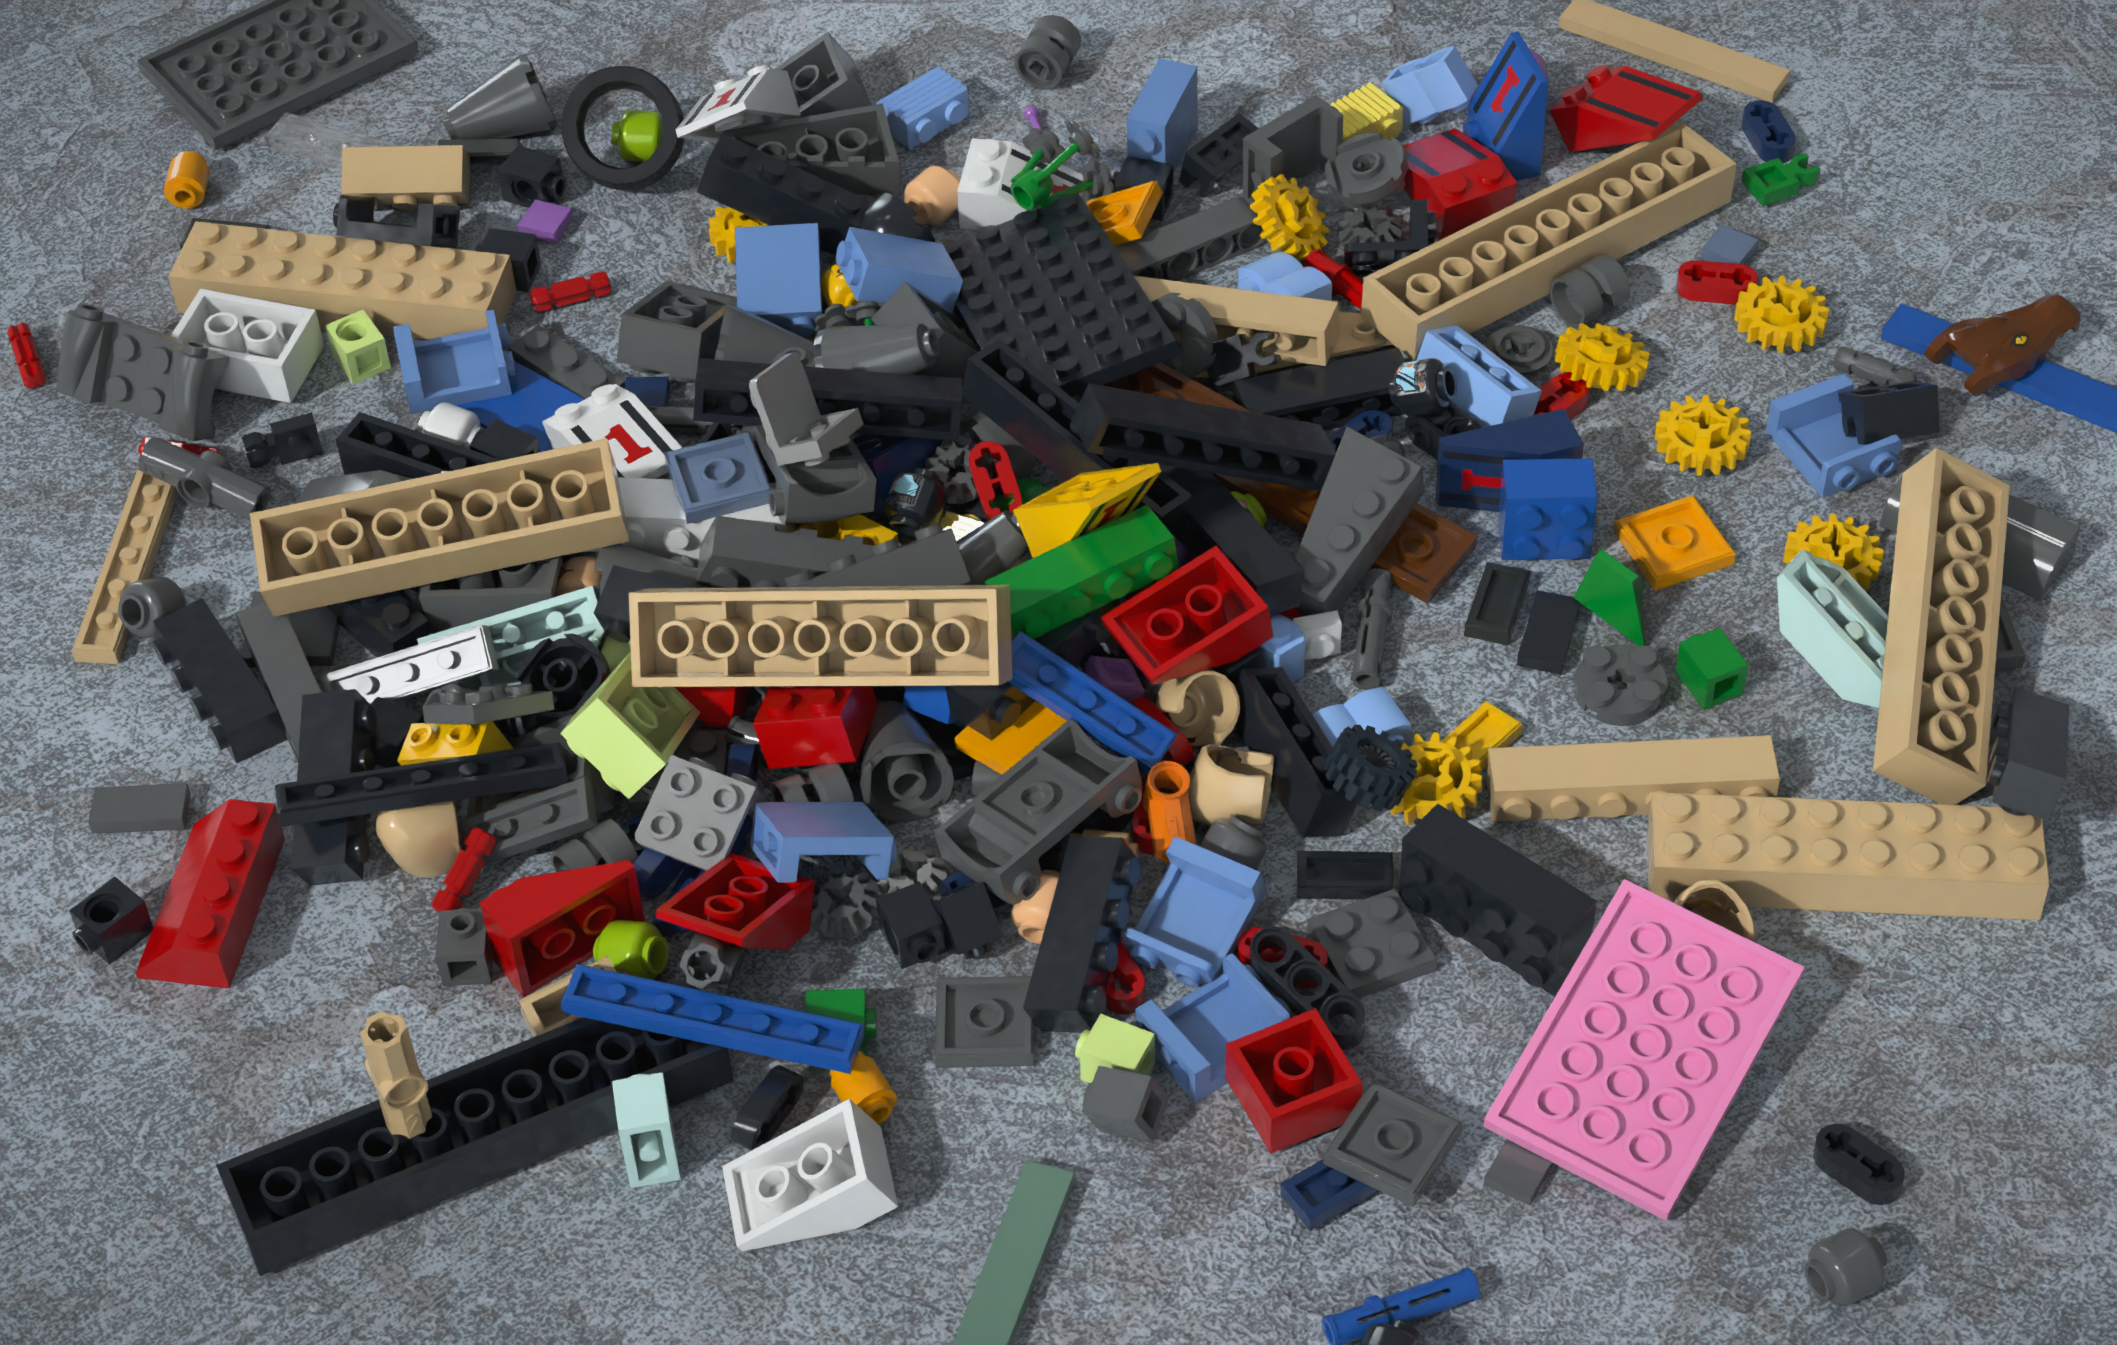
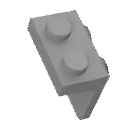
M796 352L785 354L750 380L751 401L758 411L766 433L767 445L772 450L778 466L801 461L804 462L805 466L822 463L830 458L829 452L832 449L849 443L851 441L849 436L864 425L858 408L826 415L820 414L801 359Z
M670 755L636 830L635 839L645 848L707 871L729 855L746 815L753 816L755 802H767V800L757 789L759 784L750 778L736 773L728 777L715 772L716 767L701 759L690 757L689 761Z

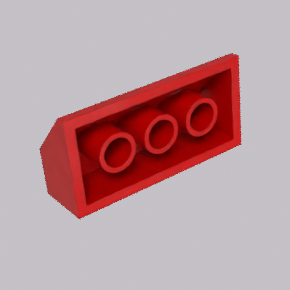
M229 799L193 825L135 972L138 979L230 989L285 842V836L282 827H280L275 804Z

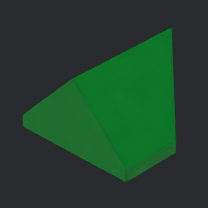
M1600 549L1573 598L1635 644L1645 646L1641 593L1646 588V584L1637 574L1603 549Z

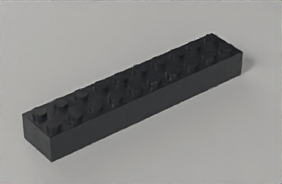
M686 976L670 982V984L697 989L695 986L686 983ZM583 1017L426 1080L428 1083L426 1096L432 1117L426 1124V1131L409 1139L404 1135H392L385 1123L380 1102L377 1100L217 1164L216 1167L258 1274L262 1276L618 1129L612 1081L626 1079L637 1074L650 1075L663 1072L669 1108L733 1082L728 1048Z

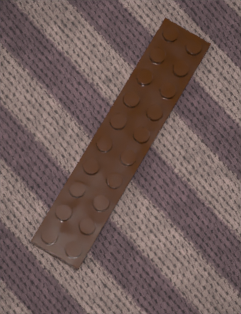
M1162 362L1102 385L1251 412ZM1212 473L1220 483L1228 487L1230 492L1237 491L1243 495L1246 493L1251 494L1257 499L1266 514L1304 535L1321 491ZM1417 503L1369 570L1381 568L1389 571L1394 579V586L1428 604L1476 548L1478 536Z

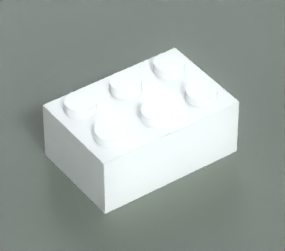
M205 289L199 290L171 334L172 337L184 341L206 344L209 346V350L229 356L228 365L222 372L215 389L291 403L325 347L317 313L314 309Z

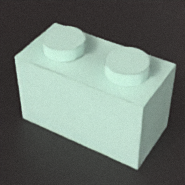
M663 1072L650 1075L637 1074L626 1079L612 1081L618 1131L630 1188L681 1180Z

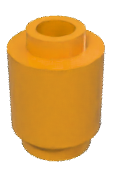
M184 151L171 160L164 186V194L166 199L174 206L188 209L195 208L203 202L210 170L202 155L193 151Z
M859 1051L851 1074L830 1070V1076L832 1077L831 1087L841 1102L851 1099L877 1124L884 1122L891 1115L897 1101V1095L873 1058L865 1056L863 1052Z

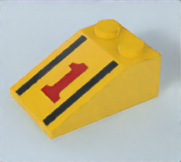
M1153 463L1080 473L1014 509V514L1032 557L1035 558L1132 512L1161 473L1159 464Z

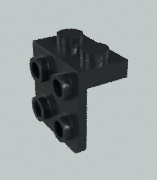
M1427 199L1410 200V241L1344 244V264H1348L1353 268L1354 274H1372L1378 271L1377 267H1387L1435 243L1436 212H1427Z

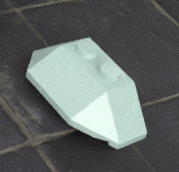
M1803 549L1777 577L1780 632L1843 700L1879 708L1888 615L1844 567L1824 558L1813 557L1812 553Z
M590 586L421 637L417 641L419 645L479 625L489 626L499 670L456 683L480 691L479 687L485 685L507 683V686L521 684L518 680V670L525 656L539 642L547 638L555 641L559 638H567L564 634L573 633L588 638L598 648L605 633L594 615L598 600L594 587Z

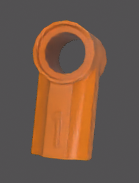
M1173 761L1159 762L1151 768L1142 799L1144 810L1148 813L1154 857L1164 861L1165 864H1170L1166 851L1175 836L1196 845L1188 796L1190 777L1182 765ZM1157 788H1168L1174 794H1164Z

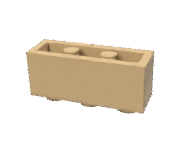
M463 145L342 147L341 195L374 197V210L378 208V205H393L396 209L413 210L418 207V203L453 206L469 204L470 156Z

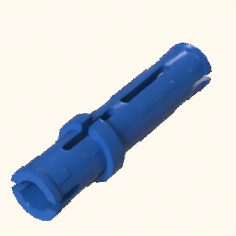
M1467 1267L1459 1272L1418 1284L1415 1287L1383 1298L1372 1295L1366 1297L1362 1305L1331 1316H1324L1322 1318L1324 1334L1329 1345H1344L1362 1339L1365 1331L1373 1324H1391L1393 1320L1408 1323L1468 1301L1478 1300L1480 1298L1479 1287L1473 1272ZM1439 1293H1443V1294H1444V1295H1442V1296L1433 1298V1299H1431V1300H1428V1301H1425V1302H1422V1303H1419V1304H1416V1305H1413V1306H1409V1305H1408V1304L1413 1303V1302H1415V1301H1418V1300H1421V1299H1424V1298H1427V1297H1430V1296H1433V1295H1436V1294H1439ZM1386 1311H1394L1393 1313L1377 1317L1376 1319L1361 1324L1358 1323V1321L1376 1316Z

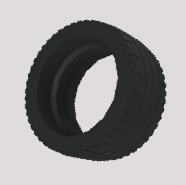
M613 66L600 69L588 75L571 92L562 114V139L572 162L592 181L615 190L640 189L660 180L675 165L682 151L685 139L678 138L676 129L684 120V116L674 94L655 75L636 67ZM620 89L641 92L652 100L661 114L663 125L659 147L652 156L637 166L625 168L604 164L595 157L586 143L584 131L587 112L597 98L612 90Z

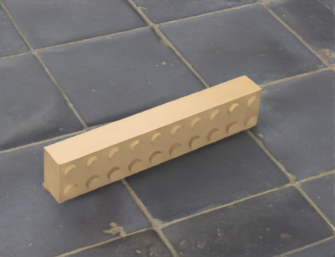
M1681 121L1666 129L1654 140L1638 142L1364 277L1361 317L1399 348L1412 361H1416L1426 330L1458 325L1465 332L1471 334L1550 294L1549 288L1555 278L1572 269H1579L1583 263L1598 255L1607 254L1617 260L1731 202L1737 163Z

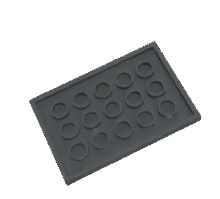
M265 0L148 54L137 61L140 72L215 150H218L290 114L299 112L315 102L332 96L340 90L365 80L390 66L401 63L403 60L418 54L419 50L417 41L374 0Z

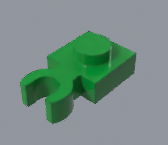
M1798 154L1791 159L1790 163L1785 165L1779 158L1744 169L1741 182L1762 206H1766L1797 195L1799 186H1812L1819 181L1820 168L1816 166L1807 169L1809 156L1807 154Z

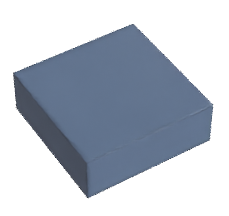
M1722 224L1703 246L1701 259L1745 265L1757 251L1759 239Z

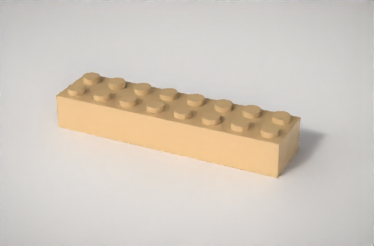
M195 221L168 275L178 313H185L199 290L205 289L314 309L317 313L320 329H326L325 325L363 309L383 336L395 337L394 326L410 324L413 339L419 340L487 328V310L494 309L497 324H502L517 292L511 258L507 254Z
M607 438L250 513L260 593L273 617L630 541L616 464Z
M1935 448L1902 474L1873 772L1939 804L1956 805L1986 786L2010 485Z
M1010 585L652 588L629 593L632 687L1001 685L1012 680Z
M1652 792L1647 824L1649 891L1673 903L1682 891L1695 882L1718 880L1734 889L1747 907L2040 920L2050 885L2042 818L2029 814L2026 816L2013 815L2004 811L2001 807Z

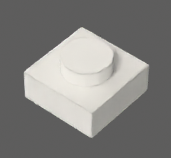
M1337 610L1293 618V622L1298 625L1305 638L1304 661L1341 654L1342 622Z

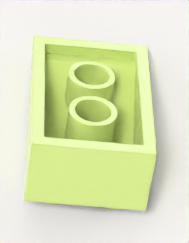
M630 652L576 712L560 734L567 740L568 746L576 755L586 758L601 772L603 780L609 787L616 791H621L630 799L667 764L670 755H673L701 712L675 687H632Z

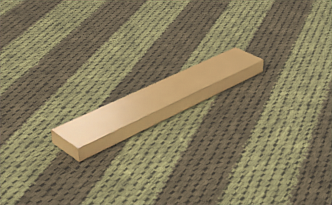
M1573 0L1559 17V28L1771 103L1789 81V69L1592 0Z
M137 470L72 649L75 662L119 664L130 633L119 617L120 597L124 589L131 583L149 579L179 493L177 487Z

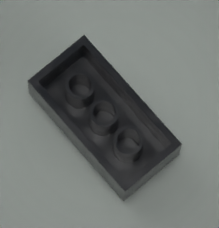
M1438 803L1402 838L1399 886L1401 900L1414 912L1423 913L1442 925L1452 936L1461 937L1480 949L1490 960L1501 962L1520 974L1528 984L1540 987L1551 995L1556 996L1593 933L1597 900Z

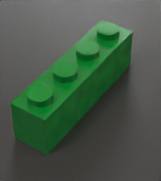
M1145 505L985 581V585H1010L1011 640L1013 642L1020 631L1034 639L1179 569L1175 538L1151 508Z

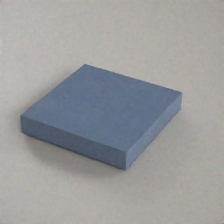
M750 432L664 453L666 466L687 524L769 504V493L772 488Z

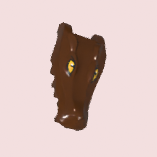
M2047 294L2030 305L1986 317L1966 319L1950 325L1931 342L1924 356L1934 364H1940L1952 352L1975 369L1966 379L1964 387L1977 397L1993 385L2010 379L2023 378L2028 370L2032 372L2036 361L2043 362L2047 353L2054 349L2058 337H2063L2069 329L2075 332L2078 331L2081 321L2080 311L2070 300L2063 296Z

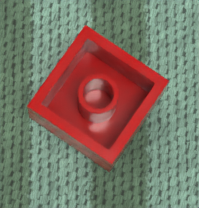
M770 686L753 722V726L769 769L856 762L879 705L872 686Z
M1316 1008L1226 1044V1080L1270 1154L1343 1125L1362 1097V1081Z

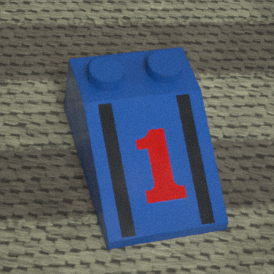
M1513 32L1509 35L1468 105L1467 122L1463 123V133L1497 154L1516 181L1541 175L1549 82L1519 32Z

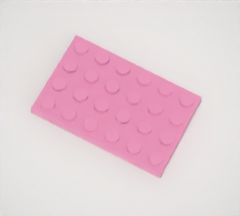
M1624 879L1485 1116L1483 1127L1667 1221L1803 976L1805 967Z

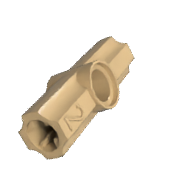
M381 1011L366 1018V1026L359 1033L367 1057L365 1068L375 1085L385 1123L392 1135H404L410 1139L425 1132L426 1124L432 1117L426 1096L428 1083L419 1069L404 1018L401 1014L391 1015Z

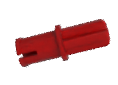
M1319 248L1318 250L1314 249L1306 257L1303 267H1313L1320 270L1332 282V295L1340 294L1361 310L1363 281L1354 275L1353 269L1348 264H1339Z

